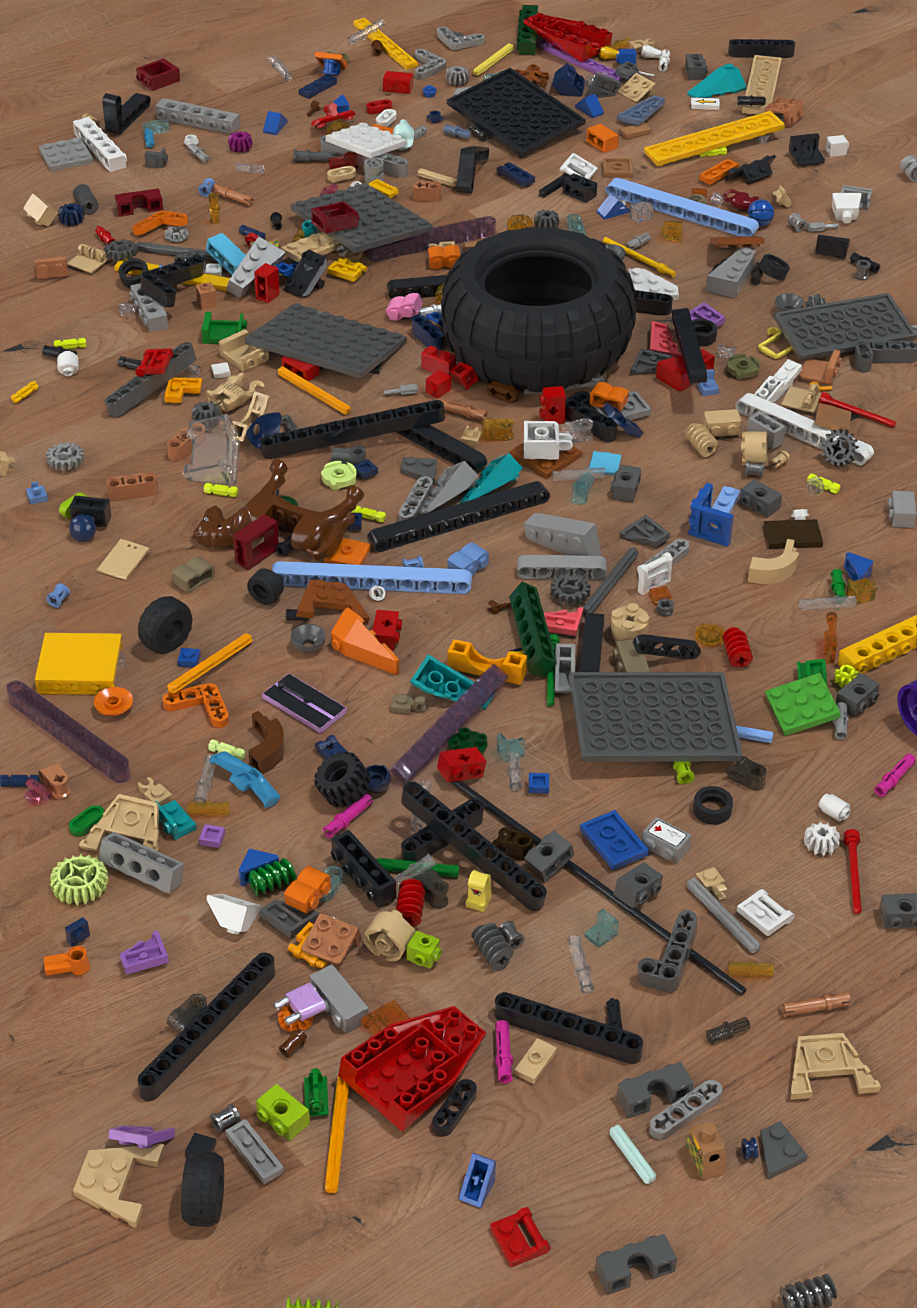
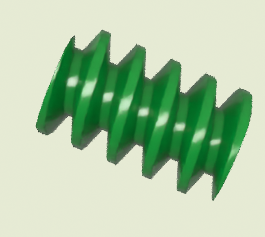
M282 858L280 863L274 861L272 866L267 864L264 869L259 867L257 871L251 870L249 872V883L257 897L258 890L264 895L266 894V887L272 892L274 891L273 884H276L280 889L282 887L281 881L289 885V878L293 881L297 879L292 864L285 858Z

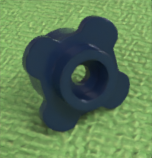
M431 111L427 115V119H430L432 123H438L443 120L439 111Z

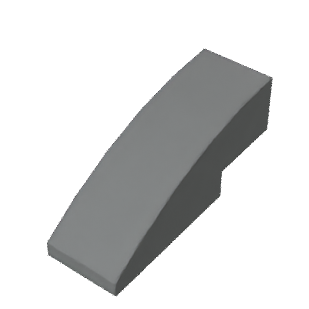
M556 643L555 693H571L569 672H575V644Z

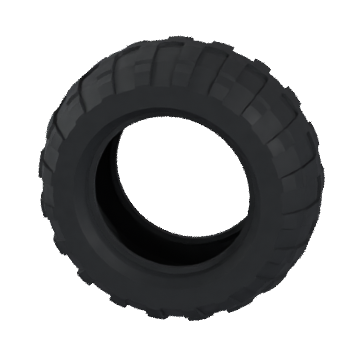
M526 227L512 231L507 230L478 241L474 247L466 249L456 260L452 269L447 273L442 291L441 317L443 332L451 352L455 353L458 361L473 367L475 373L485 382L498 381L502 384L511 385L518 390L529 389V392H540L543 388L559 386L567 389L578 383L582 385L590 382L599 372L600 375L606 373L619 360L620 356L625 353L636 322V292L631 275L626 271L625 264L614 251L607 249L606 245L599 240L591 239L576 231H567L554 227Z

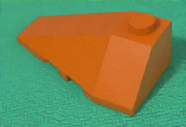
M347 607L331 631L332 647L347 657L398 675L399 659L385 643L380 644L375 637L376 633L373 630L369 631L363 625L365 621Z

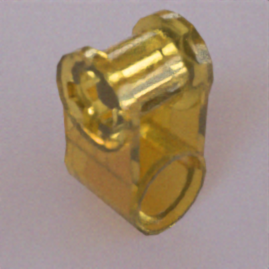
M487 418L483 420V439L487 441L512 440L514 438V433L512 432L514 421L510 418Z

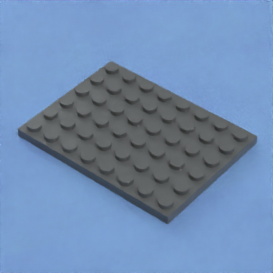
M369 184L349 187L342 191L337 190L335 193L323 194L317 198L311 197L309 200L297 201L291 204V211L307 221L311 220V208L345 201L359 213L358 227L328 233L327 235L355 253L433 231V225L427 222V220L414 214L393 199L385 196V194L377 191V189L369 186Z
M298 303L291 305L245 338V344L360 379L407 341V337L400 333L389 332L384 328L372 327L370 324H362L356 320H348L343 316L331 315L329 312H321L315 308H307Z
M569 672V684L581 762L742 761L743 754L724 672Z

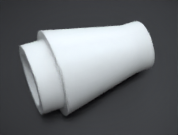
M643 45L641 56L659 59L661 50L649 45Z

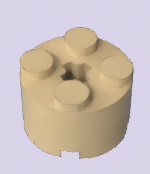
M767 431L742 432V466H746V461L755 464L763 462L764 466H767Z
M630 603L628 606H622L612 611L610 637L614 643L620 640L634 639L641 634L648 635L649 615L645 610L639 608L637 604Z
M382 911L377 913L364 933V943L374 955L379 957L382 954L387 956L385 960L397 961L406 951V946L416 930L403 919V915L399 911Z

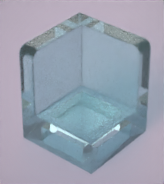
M502 733L497 734V751L507 763L524 756L525 740L523 737L507 740Z
M603 908L597 912L596 925L585 932V937L600 948L617 936L619 921Z

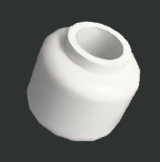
M64 351L57 357L59 373L65 376L76 374L79 370L78 356L71 351Z

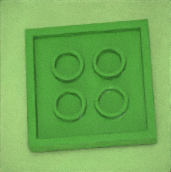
M821 673L765 691L766 698L784 736L841 717L840 711Z

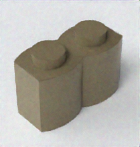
M200 556L190 559L186 564H182L172 571V582L187 593L194 591L201 584H205L215 577L214 566Z

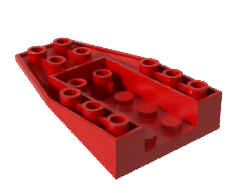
M537 13L523 20L524 24L554 47L580 62L598 55L601 47L607 46L611 48L613 33L604 28H597L595 25L585 24L584 21H574L544 15L543 13Z
M455 1006L390 1024L342 1056L338 1076L399 1130L404 1132L456 1082L486 1036V1032Z

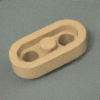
M352 166L331 169L327 172L328 180L333 183L351 180L356 176V169Z

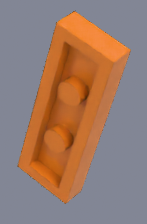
M726 159L699 174V180L711 185L727 176L728 171L732 168H739V164Z

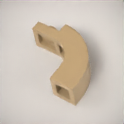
M254 391L245 418L240 422H232L228 437L249 443L250 440L246 436L247 430L258 417L267 414L272 397ZM259 424L254 426L253 432L255 435L259 433Z
M787 539L783 554L777 558L764 559L752 557L748 582L773 584L784 581L793 575L797 568L799 553L796 552L797 548H794V540Z

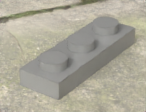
M246 1119L225 1130L226 1137L263 1184L284 1173L282 1164Z

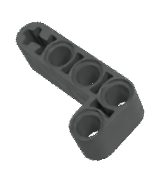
M859 341L856 343L854 354L856 369L859 372L866 373L871 370L872 363H914L917 361V342Z
M684 910L678 914L662 961L652 958H644L639 961L638 980L641 985L666 992H673L678 989L697 934V916L693 911Z

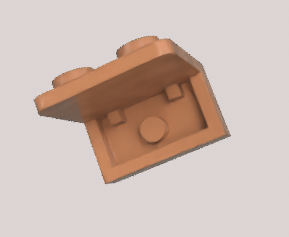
M777 97L764 108L765 112L771 111L772 113L783 114L785 127H791L804 114L802 100H796V98L784 99V97Z
M66 256L34 259L37 279L68 276Z
M834 350L829 362L815 359L805 360L799 378L805 381L831 385L834 376L837 377L838 369L842 364V358H840L841 351Z
M320 913L302 945V950L309 955L340 965L351 945L359 947L362 941L359 927Z

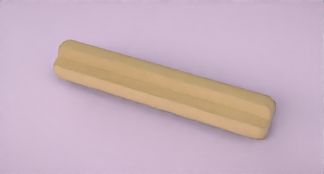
M422 168L418 170V176L421 178L456 187L457 179Z

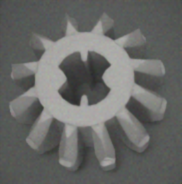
M460 65L449 67L446 72L447 83L455 86L465 85L469 80L468 69L464 66L460 67Z

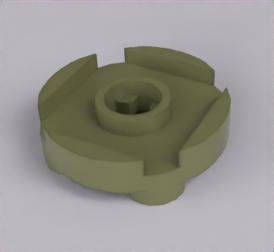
M746 354L732 355L729 361H727V371L736 380L756 377L759 374V360L754 356H751V358L745 357Z

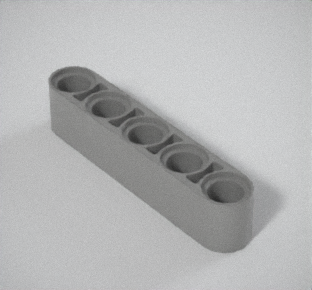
M522 555L517 559V575L522 579L554 580V578L559 579L560 574L566 576V573H569L570 576L576 573V577L582 575L583 580H603L607 576V562L602 556Z

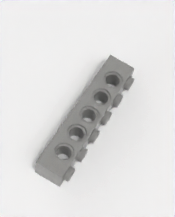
M163 98L155 105L157 119L226 134L235 133L240 128V116L236 113Z

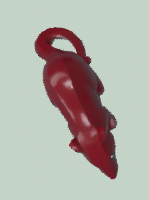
M728 189L723 194V200L731 203L737 210H748L751 203L759 200L758 196L751 198L748 193ZM735 193L734 196L730 198L727 197V194Z

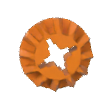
M289 1004L282 1007L278 1013L279 1025L288 1032L297 1029L305 1031L312 1025L314 1016L306 1020L301 1021L299 1019L287 1025L284 1018L295 1013Z

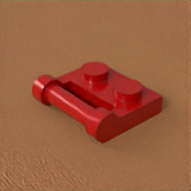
M172 348L145 350L144 358L140 366L136 368L135 374L138 377H143L145 374H164L173 355Z
M528 1207L521 1208L513 1215L490 1223V1230L511 1268L542 1256L551 1249L550 1244L547 1240L543 1239L534 1223L532 1212ZM524 1223L535 1246L530 1248L518 1227L519 1224Z

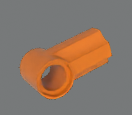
M82 946L72 947L67 953L44 957L46 976L66 972L83 975L90 969L86 949Z

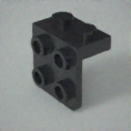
M818 133L790 136L788 152L798 166L825 163V158L818 149L820 138Z
M818 234L815 253L846 258L850 240Z

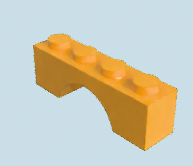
M453 639L447 651V666L453 670L521 685L527 673V655L508 652L503 658L489 659L479 654L472 643Z

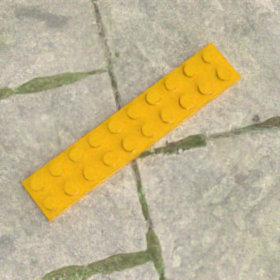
M771 111L644 147V153L657 166H662L717 148L727 147L734 143L785 129V123Z

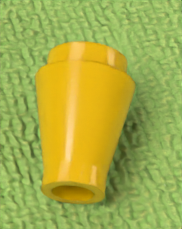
M607 46L601 47L599 58L603 60L616 59V54L619 51Z

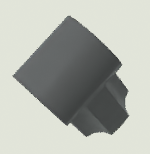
M360 445L354 446L351 449L333 447L331 460L332 462L342 461L343 464L348 462L354 466L366 460V449Z

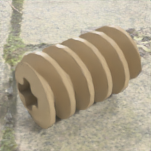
M693 423L686 428V438L702 457H708L717 451L719 443L705 425Z

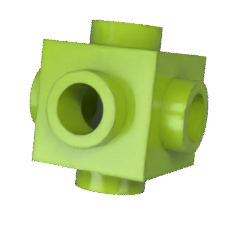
M415 931L406 946L408 961L430 969L435 961H439L442 954L440 939L419 931Z

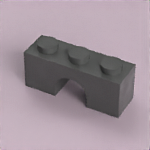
M681 1062L669 1064L664 1068L653 1072L648 1071L641 1076L632 1079L627 1078L618 1083L617 1098L628 1118H632L650 1111V1094L661 1093L673 1104L693 1090V1081Z
M665 1234L650 1236L639 1243H630L621 1249L612 1252L606 1251L597 1256L595 1271L606 1294L609 1295L630 1287V1268L635 1266L643 1267L648 1270L652 1279L675 1272L677 1257Z

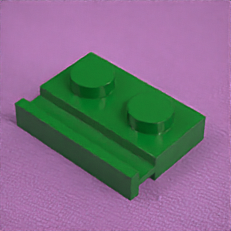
M825 659L808 660L806 663L797 662L798 680L821 673L828 687Z

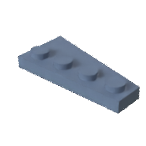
M654 95L618 114L617 120L639 126L665 104V98Z

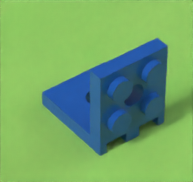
M706 483L703 489L700 488L697 498H694L691 502L690 509L692 513L689 518L690 529L688 535L728 547L731 543L734 515L711 508L713 484ZM710 523L715 524L717 528L712 527Z

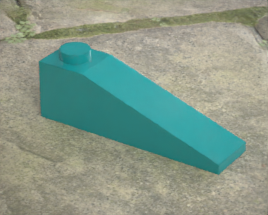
M729 63L716 69L689 90L687 95L692 98H712V95L715 94L723 96L727 92L732 94L746 90L747 86L740 70Z
M510 453L493 459L480 473L481 477L475 480L474 487L467 491L459 503L477 499L509 481H515L520 476L518 473L523 468Z
M429 654L409 682L426 693L484 710L495 695Z

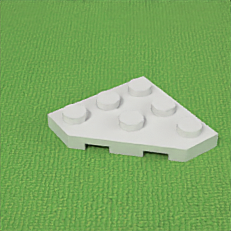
M628 269L635 290L669 294L673 297V300L679 299L678 286L645 269Z

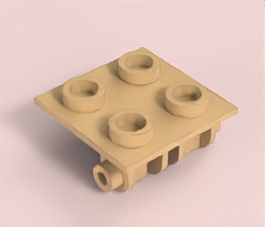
M635 73L617 92L637 103L646 93L649 96L654 94L653 86L656 83Z
M80 244L78 246L80 253L70 260L67 265L93 273L109 259L106 257L107 254L104 250Z
M816 383L811 384L809 390L790 386L781 406L814 413L822 393H819V386Z

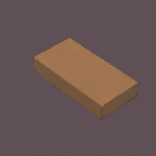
M644 122L639 126L632 125L620 128L619 133L627 140L651 134V128Z

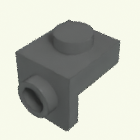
M162 148L161 152L146 151V167L163 168L165 163L168 162L166 149Z

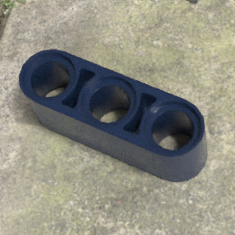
M413 316L412 334L426 347L435 346L437 349L443 350V332L425 316Z

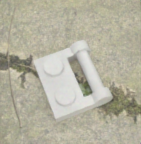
M572 153L561 166L560 171L568 175L573 173L581 174L590 180L597 171V167Z
M666 552L660 558L637 567L639 574L638 592L641 595L671 581L673 559L670 553Z
M764 889L759 890L737 906V912L766 936L771 935L783 925L790 924L795 918L794 913L790 910L786 911L771 899Z

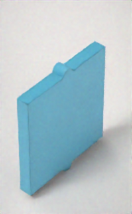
M594 451L588 472L615 476V472L619 469L622 455Z

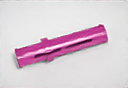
M906 754L889 773L883 775L882 781L874 787V792L878 796L884 797L891 788L896 787L898 780L916 763L915 757L912 754Z
M365 793L364 796L360 797V800L355 801L341 814H336L334 820L323 827L324 834L328 838H333L341 829H346L349 826V822L368 806L372 805L373 800L367 802L371 799V796Z
M502 1020L495 1024L497 1048L495 1064L498 1067V1081L507 1084L513 1080L511 1069L513 1057L510 1052L509 1023Z

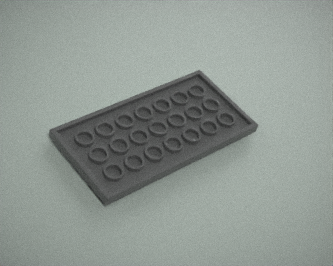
M889 293L775 312L773 316L800 361L830 356L834 350L841 351L840 354L855 351L856 343L859 341H912L917 338L916 332Z

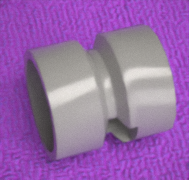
M908 155L902 159L900 169L911 181L917 182V158L914 155Z
M379 158L365 160V183L369 184L376 179L384 181L383 161Z

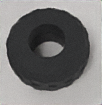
M173 596L160 597L152 601L140 616L138 623L139 639L147 648L156 653L163 654L176 650L187 639L191 631L193 618L190 608Z
M195 1151L187 1156L183 1171L181 1193L182 1219L190 1226H213L219 1222L222 1212L224 1193L223 1157L216 1152Z

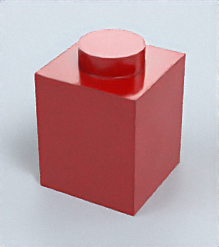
M440 370L426 378V393L438 399L451 390V376Z

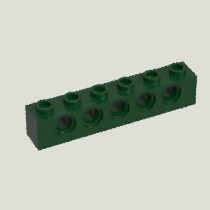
M522 5V10H519L517 35L519 55H535L537 33L524 24L523 20L538 13V5Z
M522 581L509 598L523 653L527 655L528 672L534 676L537 675L545 678L557 664L537 587Z

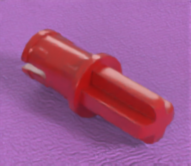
M97 226L95 233L102 242L110 245V242L116 241L109 231Z

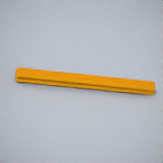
M283 366L278 368V375L344 415L351 412V407L287 368Z
M248 633L243 634L167 685V691L172 694L177 693L252 643V636Z
M337 1076L325 1179V1192L333 1194L338 1191L349 1085L339 1076Z

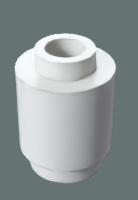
M825 794L819 802V808L822 809V812L838 822L846 820L851 813L849 809L850 804L833 794Z

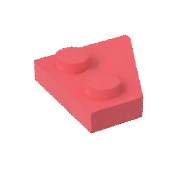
M577 608V612L567 613V610L545 612L544 616L548 631L577 636L583 616V608Z

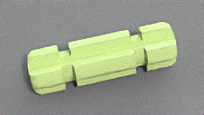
M214 739L208 744V749L216 753L218 751L220 753L226 751L241 761L246 757L244 749H236L235 746L223 742L219 743L220 741Z

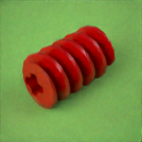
M737 627L728 628L723 633L722 639L730 665L733 667H745L751 664L753 655L746 633Z
M406 879L399 885L396 910L403 915V919L410 926L414 927L422 921L425 890L421 881Z

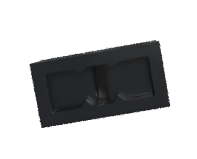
M573 173L563 180V194L587 203L597 196L598 183Z
M75 495L70 504L71 520L79 514H89L95 518L96 526L107 527L112 516L109 499Z

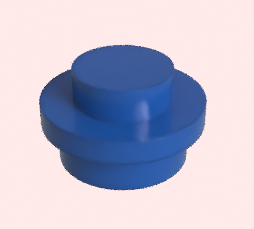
M427 85L423 88L425 97H434L437 89L432 85Z

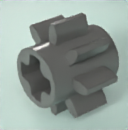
M820 294L809 296V300L805 302L806 307L826 304L825 298H821Z

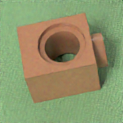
M212 283L196 285L197 302L201 309L217 307L216 290Z

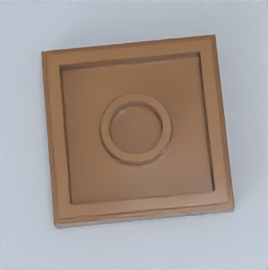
M603 158L604 178H633L632 158Z

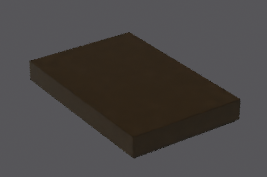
M817 519L764 521L763 523L769 549L785 548L787 539L794 540V548L823 547V539Z

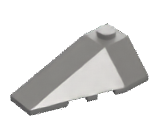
M465 461L446 468L435 483L437 487L431 490L429 493L431 496L424 502L418 514L429 513L464 490L471 489L476 483L475 479L478 477V474Z

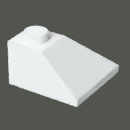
M226 894L207 895V901L220 926L227 928V932L236 935L249 930L262 906Z

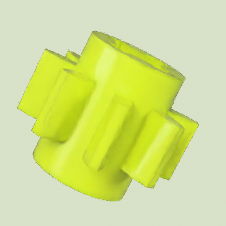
M843 665L840 670H835L834 682L843 688L858 676V671H855L850 665Z

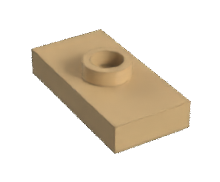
M537 1038L515 1068L514 1075L535 1084L557 1053V1047Z

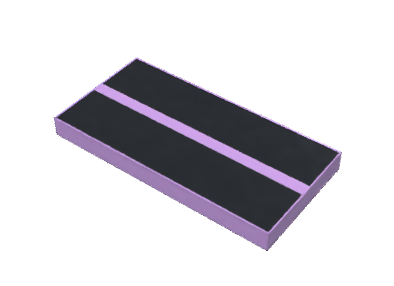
M290 673L262 693L264 700L320 734L347 713L345 706ZM284 681L287 686L299 693L311 696V702L305 703L304 699L284 688H279L278 683Z

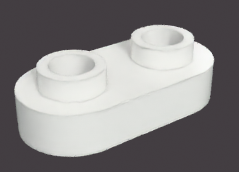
M393 109L384 110L376 117V124L388 127L396 120V111Z

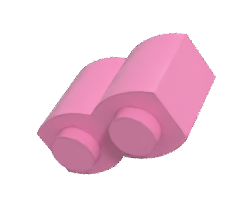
M411 293L405 297L398 296L391 299L386 313L392 321L400 320L403 317H413L419 313L423 302L418 293Z

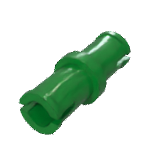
M834 569L830 572L832 579L831 589L834 591L835 602L844 603L847 600L845 594L846 583L843 581L842 571Z

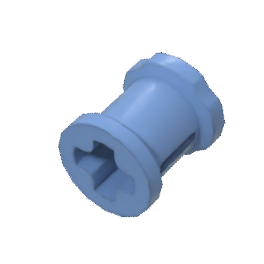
M206 178L203 184L198 187L200 195L208 197L211 194L212 188L215 189L213 187L216 184L212 178Z
M421 556L410 560L402 559L403 567L424 568Z
M58 583L55 586V590L46 596L47 602L55 608L60 607L63 599L68 598L70 595V590L66 585Z

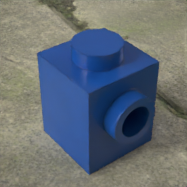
M619 49V53L616 54V62L619 65L626 62L636 65L637 54L635 49Z

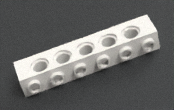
M89 117L73 121L74 134L82 139L85 146L110 172L126 168V154L108 138L107 134Z

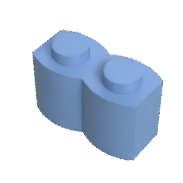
M473 542L468 543L461 551L455 552L448 558V569L468 570L473 576L477 570L488 565L489 552Z

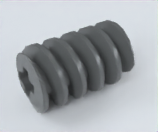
M86 184L76 186L73 190V197L76 203L81 205L84 214L90 215L98 210L99 204L89 186Z
M488 923L475 928L471 933V937L492 970L500 971L504 969L513 956V950L509 948L510 945L502 936L495 923Z
M824 1274L822 1278L816 1276L813 1280L805 1279L803 1283L800 1281L795 1282L794 1286L792 1284L785 1285V1288L780 1286V1297L784 1308H804V1306L806 1308H814L813 1304H816L817 1308H823L822 1301H825L828 1307L832 1306V1299L837 1298V1290L831 1276Z

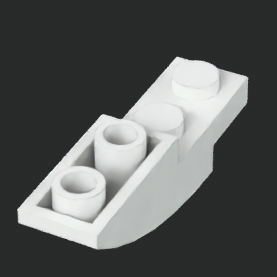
M788 359L774 376H769L754 395L772 403L777 401L788 391L790 386H793V380L801 372L802 365Z

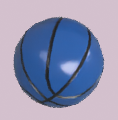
M756 200L748 208V218L756 220L759 226L769 224L774 217V208L767 200Z

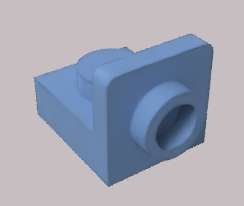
M713 369L706 370L707 383L697 384L702 396L719 394V387L714 380L715 371Z

